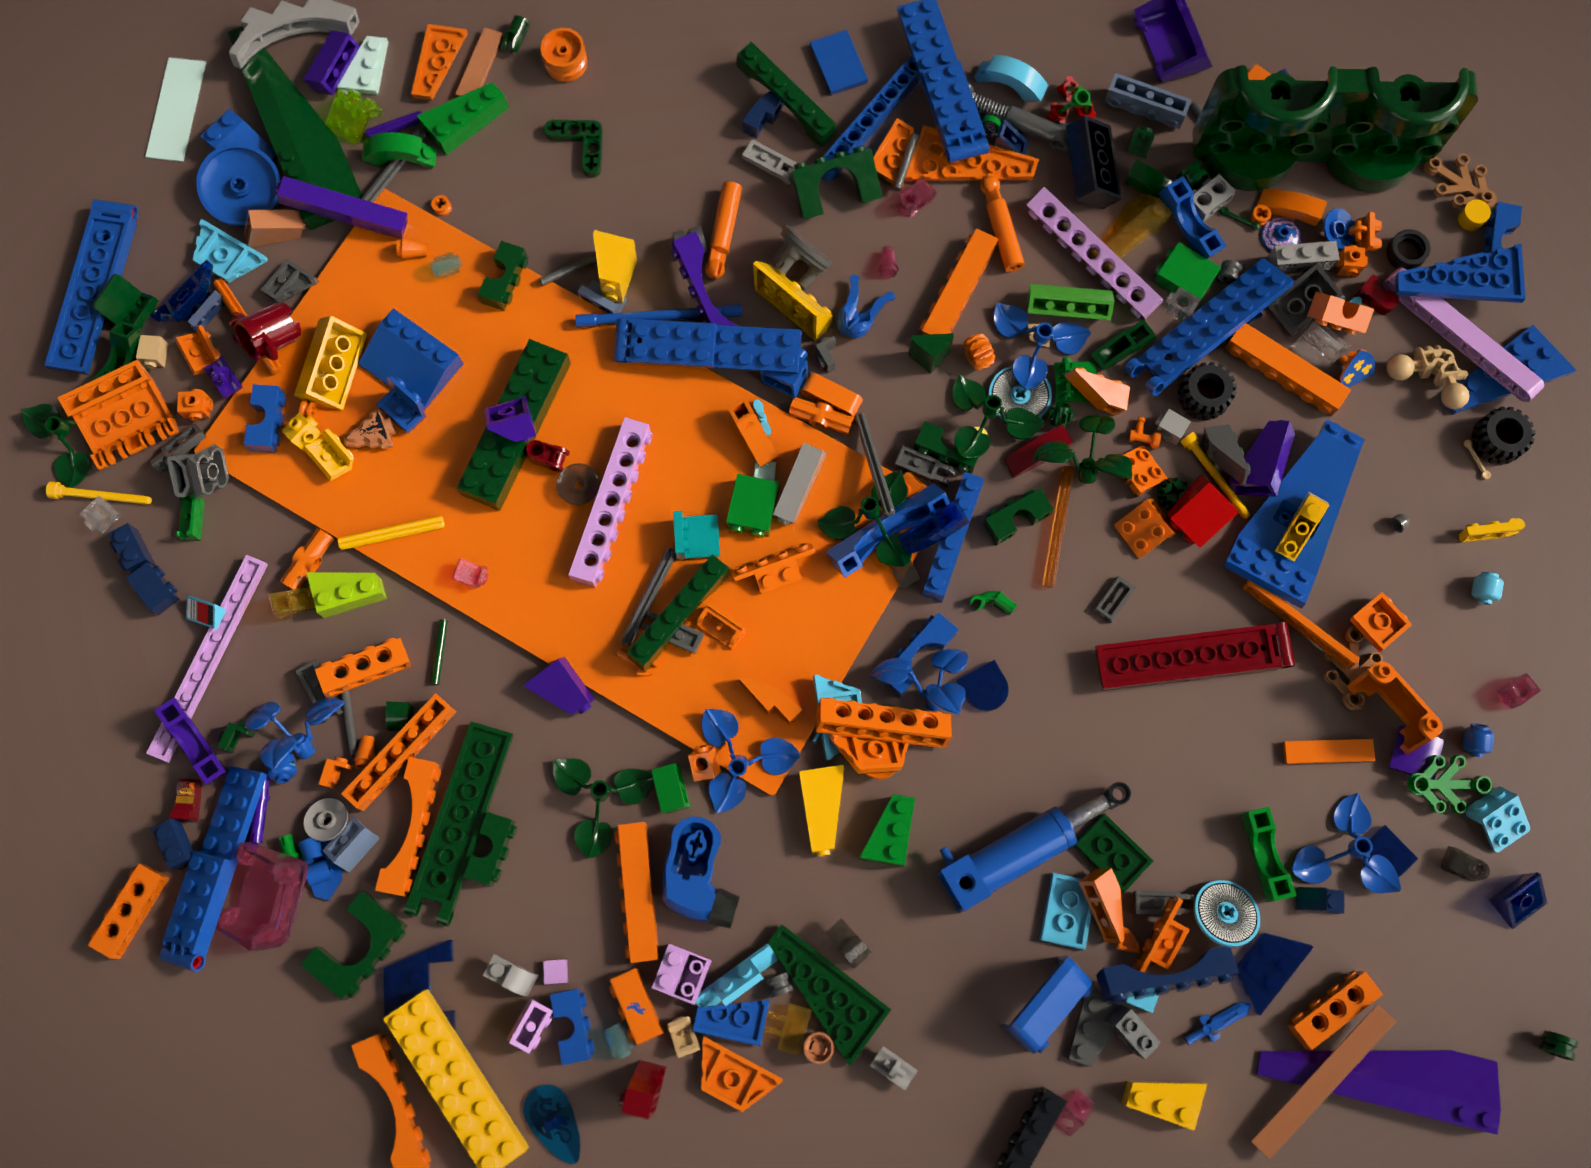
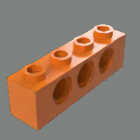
M390 638L385 640L382 645L376 647L368 646L362 649V652L355 655L352 653L346 654L340 658L341 660L336 662L322 663L319 665V668L315 669L325 697L330 698L410 668L411 664L401 638ZM387 654L390 656L386 662L378 661L381 655ZM360 663H368V667L365 670L357 669ZM341 670L347 671L345 677H336L337 672Z
M138 864L129 873V880L126 885L118 891L117 899L113 906L104 913L103 922L91 934V941L88 946L110 959H120L170 877L149 865ZM142 884L143 892L141 895H138L137 888ZM130 905L131 911L126 916L124 912L125 907ZM116 925L118 927V932L115 936H113L112 928Z
M1354 970L1344 977L1346 981L1341 985H1333L1326 991L1328 995L1322 999H1315L1309 1004L1310 1009L1304 1013L1301 1011L1291 1018L1292 1023L1288 1025V1028L1304 1049L1313 1050L1383 995L1366 971L1356 972ZM1350 988L1355 992V998L1352 1001L1347 995ZM1332 1002L1337 1005V1012L1334 1015L1330 1012V1004ZM1314 1016H1317L1320 1020L1319 1027L1316 1029L1312 1025Z

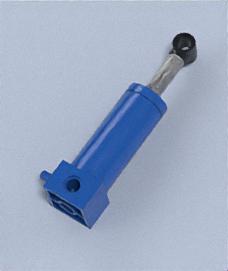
M1123 782L1113 783L1106 790L1102 791L1101 795L1067 815L1062 814L1054 806L973 854L966 855L961 859H954L948 847L940 849L939 852L947 865L943 866L944 869L936 874L958 912L966 911L990 897L993 892L1077 844L1074 829L1106 810H1112L1128 802L1131 797V790L1128 785ZM1114 789H1118L1122 792L1121 800H1117L1114 798ZM960 879H964L967 881V890H964L960 887Z

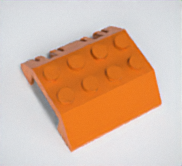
M135 360L57 397L67 416L74 418L93 452L90 456L99 470L109 467L108 462L111 465L116 463L113 452L115 450H118L119 455L125 459L129 457L128 453L132 456L148 448L147 442L150 446L155 445L153 436L155 431H157L162 440L168 438L167 433L170 437L179 433L171 410L155 381L139 360Z

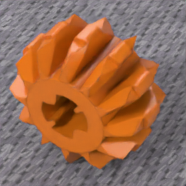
M984 334L972 335L964 340V353L975 370L985 369L994 363L995 355L992 344H990Z

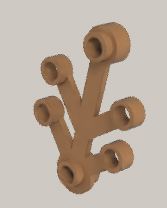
M1460 154L1455 160L1460 176L1442 166V161L1437 157L1424 164L1423 170L1427 175L1434 176L1439 174L1455 184L1447 186L1445 183H1439L1434 189V194L1437 197L1464 192L1472 195L1470 197H1465L1462 194L1455 195L1451 200V205L1454 208L1459 209L1462 206H1466L1472 200H1482L1490 208L1496 203L1495 193L1487 187L1485 179L1487 168L1484 165H1477L1472 171L1473 177L1477 180L1478 188L1472 185L1467 166L1470 158L1467 154Z
M1354 625L1346 630L1345 638L1349 642V650L1359 657V642L1364 640L1365 636ZM1351 632L1356 634V639L1351 638ZM1326 652L1324 653L1325 660L1333 662L1349 679V684L1369 667L1378 663L1373 661V655L1377 656L1378 662L1383 661L1381 653L1373 652L1368 655L1367 661L1360 667L1358 661L1351 669H1347L1337 660L1330 658ZM1331 669L1325 672L1324 680L1329 684L1333 683L1343 694V703L1346 708L1356 711L1365 705V692H1358L1353 695L1346 687L1347 685L1339 678V673L1336 670ZM1329 673L1334 675V680L1329 679ZM1351 696L1356 698L1355 704L1351 702Z

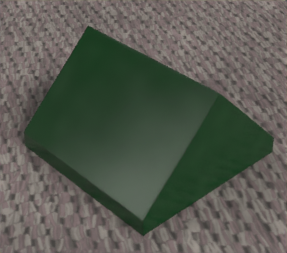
M954 334L911 335L908 355L931 374L950 354Z

